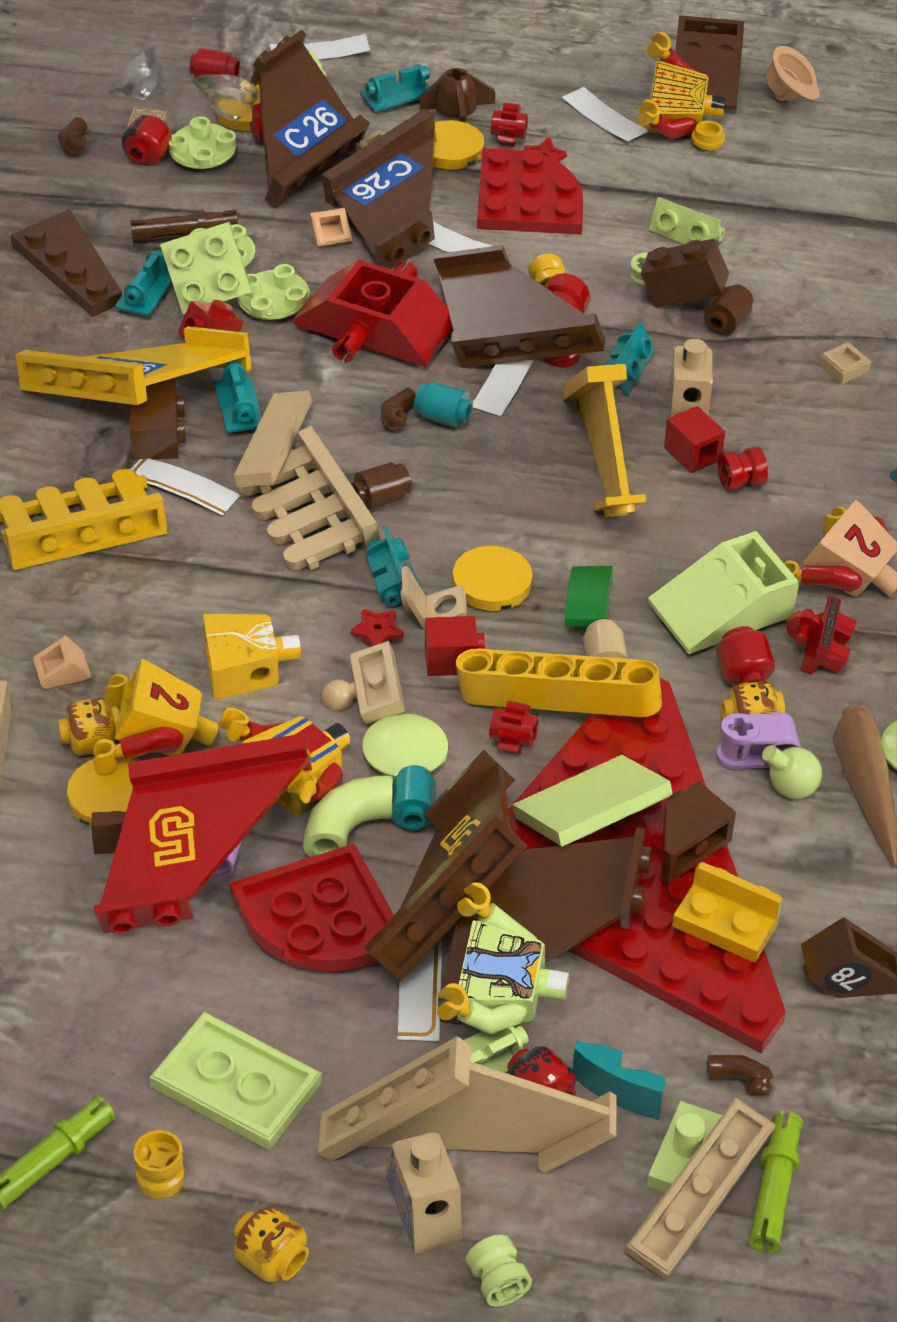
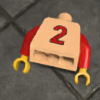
M857 500L847 510L844 507L838 506L832 510V516L827 514L823 517V531L826 535L802 562L805 565L802 569H800L799 564L795 561L788 560L784 562L785 566L799 581L798 588L802 581L803 585L827 586L845 591L853 597H858L871 582L888 597L897 589V572L887 564L897 551V542L889 534L883 520L872 516Z

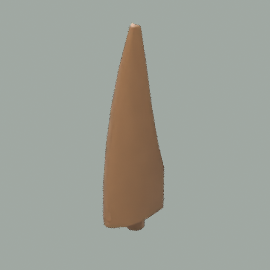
M862 704L848 706L842 710L843 717L839 720L833 735L842 770L890 866L896 868L897 823L889 770L876 720L872 710Z

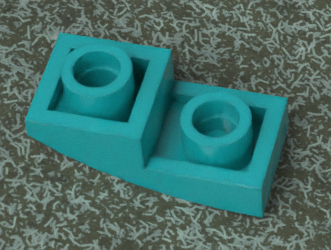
M576 1041L572 1070L575 1073L576 1080L582 1086L599 1097L610 1091L617 1095L616 1106L659 1120L666 1077L652 1074L643 1069L633 1070L621 1067L623 1051L611 1049L603 1044H589Z

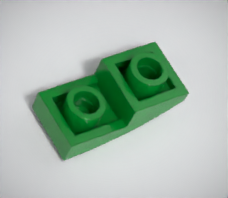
M613 566L572 567L566 598L565 627H576L578 630L586 631L587 627L594 621L608 620L610 613L609 595L613 584Z

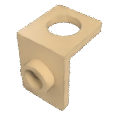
M409 567L401 568L402 603L408 613H414L423 630H425V618L467 615L466 593L463 585L425 596ZM444 600H456V605L449 612L442 614L436 612L438 605Z

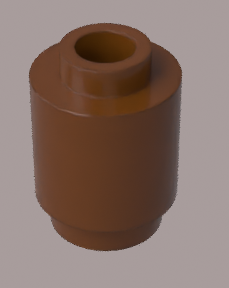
M739 284L725 287L723 293L716 296L704 310V320L707 326L720 335L733 333L752 310L753 296L751 292Z
M392 462L357 472L354 476V482L351 483L368 510L402 500L404 495L410 493L412 489L411 478L406 467L401 463L395 465Z

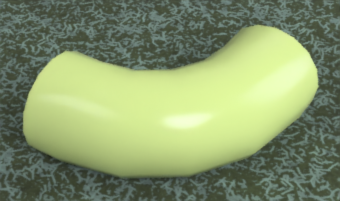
M392 776L353 779L330 790L310 812L303 836L304 852L309 857H313L347 846L348 834L356 825L364 821L392 819Z

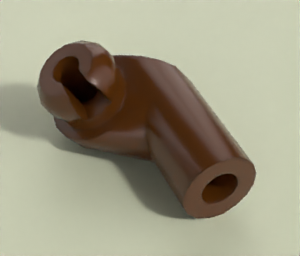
M75 117L58 134L60 144L64 151L70 155L81 154L86 145V138H79L87 130V124L82 118Z
M406 388L381 404V421L387 429L397 431L405 426L407 413L404 414V411L414 406L416 396L412 389Z
M744 1055L707 1056L708 1079H747L746 1091L749 1095L764 1096L771 1093V1079L774 1076L768 1066Z

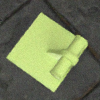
M230 222L208 229H201L196 233L160 244L183 314L186 313L191 301L212 303L216 299L224 302L252 293Z

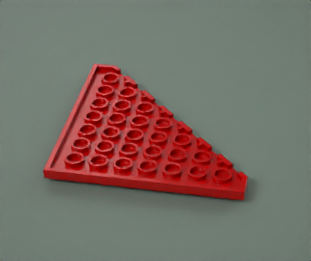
M660 678L662 707L654 715L632 717L590 714L514 803L620 755L626 756L669 780L672 794L679 790L684 791L697 781L706 786L670 682ZM670 797L569 843L577 844L634 837L636 827L645 828V846L652 847V857L649 873H640L638 885L645 886L641 913L632 912L629 929L620 928L619 919L567 951L762 1053L784 1023L786 1014L764 949L754 963L672 927L673 915L693 885L695 869L698 864L669 884H666L661 879L665 805ZM513 805L510 806L508 809L510 829L527 845L524 850L560 846L515 818ZM727 844L702 861L715 868L724 869L738 877Z

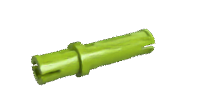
M96 1095L92 1098V1101L67 1121L60 1119L53 1125L52 1133L0 1174V1211L3 1212L9 1204L71 1154L78 1156L85 1150V1143L109 1123L116 1120V1115L108 1103L103 1108L101 1107L105 1102L104 1098Z
M784 1111L776 1112L773 1115L772 1123L776 1127L770 1135L768 1147L762 1150L761 1165L764 1170L752 1232L748 1241L749 1245L759 1252L764 1251L765 1239L769 1240L768 1253L780 1250V1238L792 1174L798 1171L800 1157L796 1152L803 1120L793 1112L788 1114L787 1126L783 1124Z

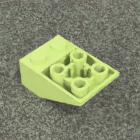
M754 531L722 542L649 596L647 602L685 651L691 654L719 644L722 641L723 635L734 628L748 626L758 630L788 619L795 610L799 581L758 532Z

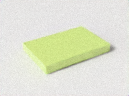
M620 755L512 805L515 818L563 847L658 803L673 794L669 780L626 756Z
M203 1012L150 1076V1087L269 1151L322 1084L321 1072L206 1012Z

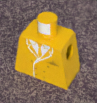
M203 614L204 645L214 700L275 686L279 682L278 662L301 659L299 636L274 637L271 617L266 614Z

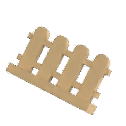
M309 426L297 432L301 447L295 450L290 448L273 485L238 487L239 492L244 496H252L259 492L262 494L252 502L254 516L259 520L277 518L267 528L269 539L275 545H283L292 541L293 545L287 547L283 552L285 564L291 570H300L308 566L311 571L319 567L318 561L342 550H345L347 554L355 551V544L360 543L366 551L370 542L380 540L377 522L313 427ZM295 476L298 478L274 490L271 488ZM311 500L313 501V504L299 509L291 514L287 513V511L293 508H296ZM344 518L345 521L341 523L339 519ZM326 525H329L330 527L311 537H308L306 539L303 538L304 535L311 533Z

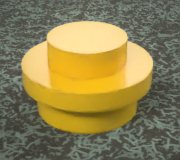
M702 121L693 130L691 140L701 150L713 151L724 145L725 133L719 123Z

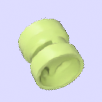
M499 1234L485 1238L475 1244L466 1255V1263L474 1277L481 1278L480 1290L486 1302L493 1307L513 1303L528 1292L532 1286V1278L528 1270L522 1263H517L515 1260L517 1250L508 1235Z

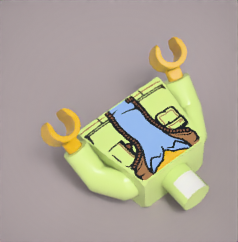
M472 883L464 888V892L470 895L475 903L468 898H464L457 904L458 911L466 917L477 913L479 921L473 920L459 985L455 983L448 984L437 993L439 998L448 1001L437 1008L439 1018L450 1020L457 1015V1021L464 1022L488 1034H494L510 1026L521 1024V1022L534 1020L539 996L565 1000L569 984V972L544 968L545 944L537 940V937L497 905L490 903V892L483 884Z

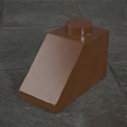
M697 781L684 791L679 790L675 792L665 805L661 879L666 884L671 883L732 841L736 811L700 781Z

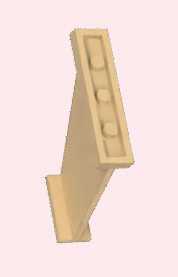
M456 1036L322 1112L317 1154L332 1162L360 1146L390 1147L396 1141L430 1132H438L446 1150L538 1153V1170L547 1173L616 1137L617 1095L609 1091L592 1101H588L470 1062L471 1045Z

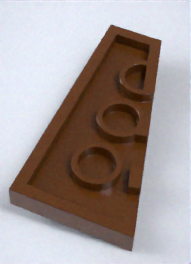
M70 209L11 235L12 247L92 317L114 308L121 298L122 291Z

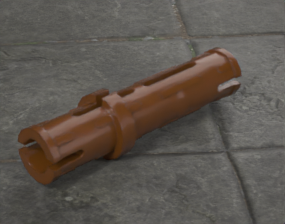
M236 209L214 213H204V210H199L197 214L130 220L133 243L181 238L189 235L195 229H208L230 222L231 225L238 224Z

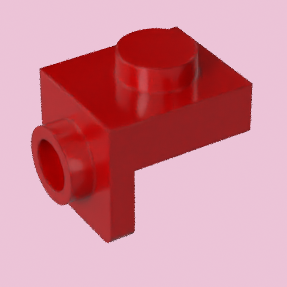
M215 299L212 303L191 301L179 327L178 334L185 339L184 328L186 327L240 332L244 321L232 312L233 307L221 300Z

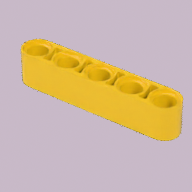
M470 649L461 653L456 659L461 697L465 702L473 705L506 707L507 701L530 705V709L632 717H648L657 713L662 707L659 668L656 664L647 660L493 649Z

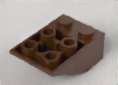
M679 15L675 52L687 64L709 77L706 95L725 97L724 110H736L744 21Z

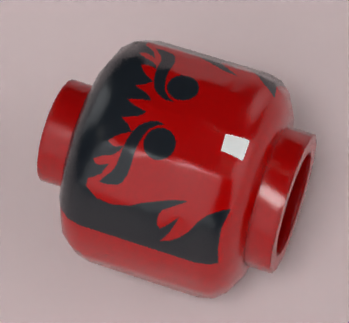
M141 115L125 131L122 137V147L125 154L134 163L143 166H153L167 153L170 140L172 143V134L162 119L151 115Z
M546 1046L535 1047L531 1050L522 1049L510 1059L507 1065L508 1074L573 1096L576 1095L574 1071L553 1050Z

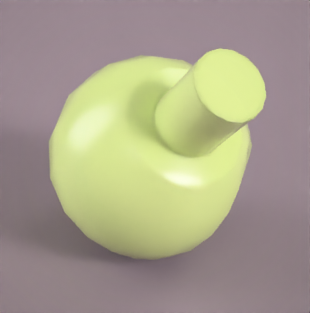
M774 745L766 747L763 751L762 758L770 764L769 774L771 783L781 795L788 799H803L812 795L820 786L822 767L818 758L811 751L801 747H791L780 751Z

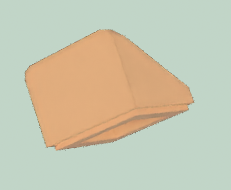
M345 208L310 213L308 223L317 248L352 242Z
M66 635L32 658L40 685L44 689L77 683L91 678L83 651Z

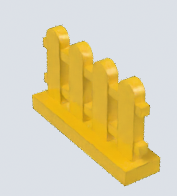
M130 469L115 471L112 474V482L101 485L93 478H81L74 483L75 491L63 494L56 487H43L36 492L37 500L22 503L18 496H4L0 498V522H3L6 528L1 531L4 544L7 545L9 563L14 571L168 534L164 500L160 493L147 495L144 488H148L146 477L144 475L136 476L135 472ZM118 495L121 502L108 503L106 497ZM80 504L83 511L70 513L67 506ZM42 513L45 520L32 522L29 515Z

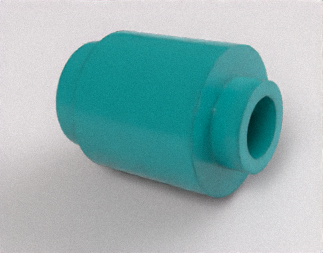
M431 382L430 384L422 383L417 390L414 400V411L421 413L422 418L454 428H458L462 422L466 423L473 409V402L469 400L467 391L437 382Z
M419 765L406 766L399 771L393 780L391 817L398 826L409 830H419L429 826L432 822L424 815V812L436 801V782L430 771L425 767Z

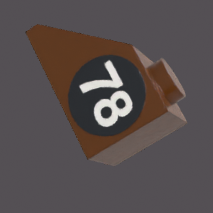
M845 917L801 944L805 960L803 970L813 986L821 987L837 998L897 994V951Z

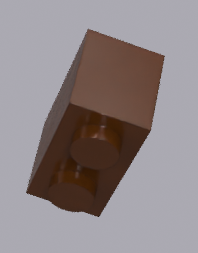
M713 238L704 241L692 240L685 245L671 248H656L648 252L640 274L655 307L658 308L722 294L729 271Z
M168 379L145 386L146 402L139 405L130 404L132 460L148 458L179 459L178 443H186L185 420H178V418L185 417L184 395H177L176 379Z

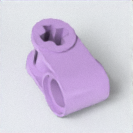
M782 712L770 714L734 713L726 716L721 723L723 740L717 746L716 758L723 767L731 770L770 768V764L762 758V753L766 747L774 745L780 751L791 747H801L793 718L787 713ZM736 725H738L737 731L734 730V727ZM738 752L741 753L740 758H737Z

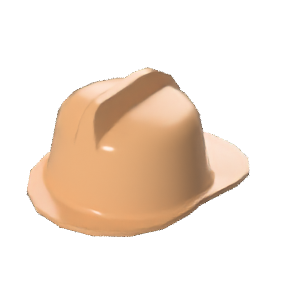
M787 46L777 47L773 52V60L765 76L766 83L774 92L775 99L779 101H794L801 96L812 100L818 99L819 89L816 83V75L810 62L793 48Z

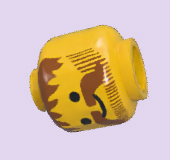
M766 681L737 683L730 689L728 699L721 700L722 721L726 716L734 713H785V702L782 692L776 691L774 686ZM738 725L734 727V730L737 731Z
M101 697L69 703L66 708V718L58 719L61 744L70 743L72 752L78 757L94 755L93 747L101 739L111 740L116 745L117 739L114 738L119 717L118 707L110 706L108 700Z
M268 1206L256 1213L249 1211L235 1226L234 1255L239 1263L262 1281L274 1283L280 1279L284 1281L290 1280L301 1270L308 1258L309 1248L306 1246L307 1234L305 1229L276 1207Z

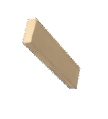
M309 390L273 394L234 474L237 487L267 486L275 483L312 403Z
M735 1097L629 1241L624 1252L666 1281L773 1133L776 1125Z

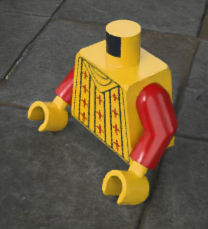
M658 32L652 36L651 41L653 43L647 47V54L652 58L660 56V61L656 63L651 100H645L637 107L638 112L642 113L638 117L639 125L642 127L646 126V129L650 130L647 133H660L667 139L674 140L692 134L693 130L696 129V125L702 122L703 115L723 118L726 98L706 95L709 77L698 72L687 64L673 49H670L671 40L666 33Z

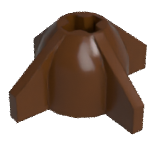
M451 68L445 71L433 85L419 96L420 110L424 108L426 110L436 109L443 116L457 118L458 121L466 123V116L474 113L477 105L495 104L496 92L494 88L474 77L466 70Z

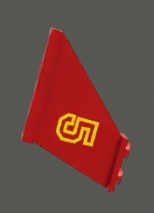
M304 733L128 763L129 779L133 789L101 904L94 905V913L103 932L126 934L138 927L150 925L173 926L181 920L194 918L193 909L190 904L192 898L302 770H312L311 755Z

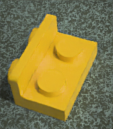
M700 862L695 869L694 882L691 889L673 915L672 927L755 963L778 926L782 897L763 886H757L736 877L724 869L715 868Z

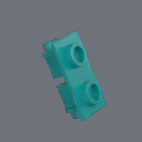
M417 64L413 67L399 70V81H396V75L393 72L371 77L369 82L365 83V91H361L360 95L375 112L388 110L391 107L404 103L418 101L419 96L429 88L425 83V80L430 78L427 66Z
M152 251L147 255L146 263L133 281L126 285L123 295L115 305V309L137 315L150 316L172 283L162 251Z
M642 322L637 324L633 333L627 332L620 335L617 344L610 354L611 359H607L604 364H626L627 380L618 385L622 387L625 396L629 395L653 354L652 340L647 336Z
M229 362L222 371V381H214L226 432L257 429L262 415L251 377H245L243 366L237 362Z
M383 526L386 538L370 542L366 550V557L375 576L374 580L380 600L387 606L394 607L400 604L402 600L401 568L408 566L418 584L419 581L411 565H406L405 563L406 560L410 559V554L401 537L394 539L387 526Z

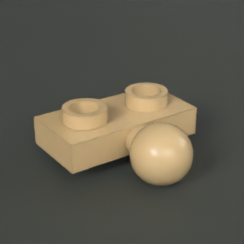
M389 641L350 654L354 682L348 683L345 680L335 679L328 682L322 690V702L326 708L332 711L347 710L353 705L354 700L358 699L360 715L366 725L382 718L405 712L395 653Z

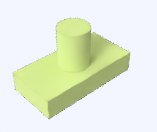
M680 1101L649 1172L647 1186L665 1193L722 1115Z

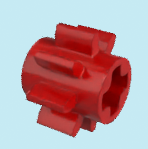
M504 102L503 110L494 109L490 132L491 135L498 136V142L501 145L515 146L516 138L525 139L528 114L520 113V104Z
M507 701L506 709L495 708L490 722L489 738L499 741L498 750L521 754L522 746L533 747L537 737L539 717L529 714L530 705Z

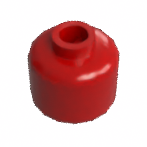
M742 626L729 630L723 635L722 641L716 648V656L723 679L730 686H734L737 683L766 681L775 670V660L768 638L762 632L756 631L752 627Z

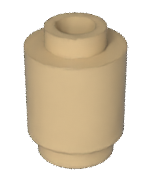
M601 619L594 621L587 627L583 637L586 656L628 659L624 633L615 622Z

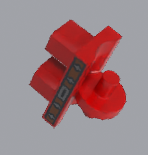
M829 596L823 613L815 615L811 609H804L793 613L787 621L786 629L790 637L795 639L798 645H806L801 670L810 675L813 674L819 665L838 673L849 657L850 648L843 645L851 638L855 630L856 620L839 613L841 599L835 596Z

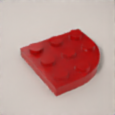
M482 148L477 229L582 235L583 192L578 180L570 170L558 161L544 156L536 150Z
M355 843L229 883L230 896L250 935L266 952L275 958L295 967L332 973L356 969L378 962L364 947L394 914Z

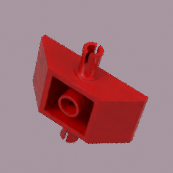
M357 260L326 278L294 318V325L339 339L332 346V352L340 361L349 352L344 358L346 363L353 360L361 347H365L426 367L454 330L449 314L450 310L425 280L417 278L418 271L416 266L412 262H408L407 266L402 270L406 265V260L400 261L394 270Z

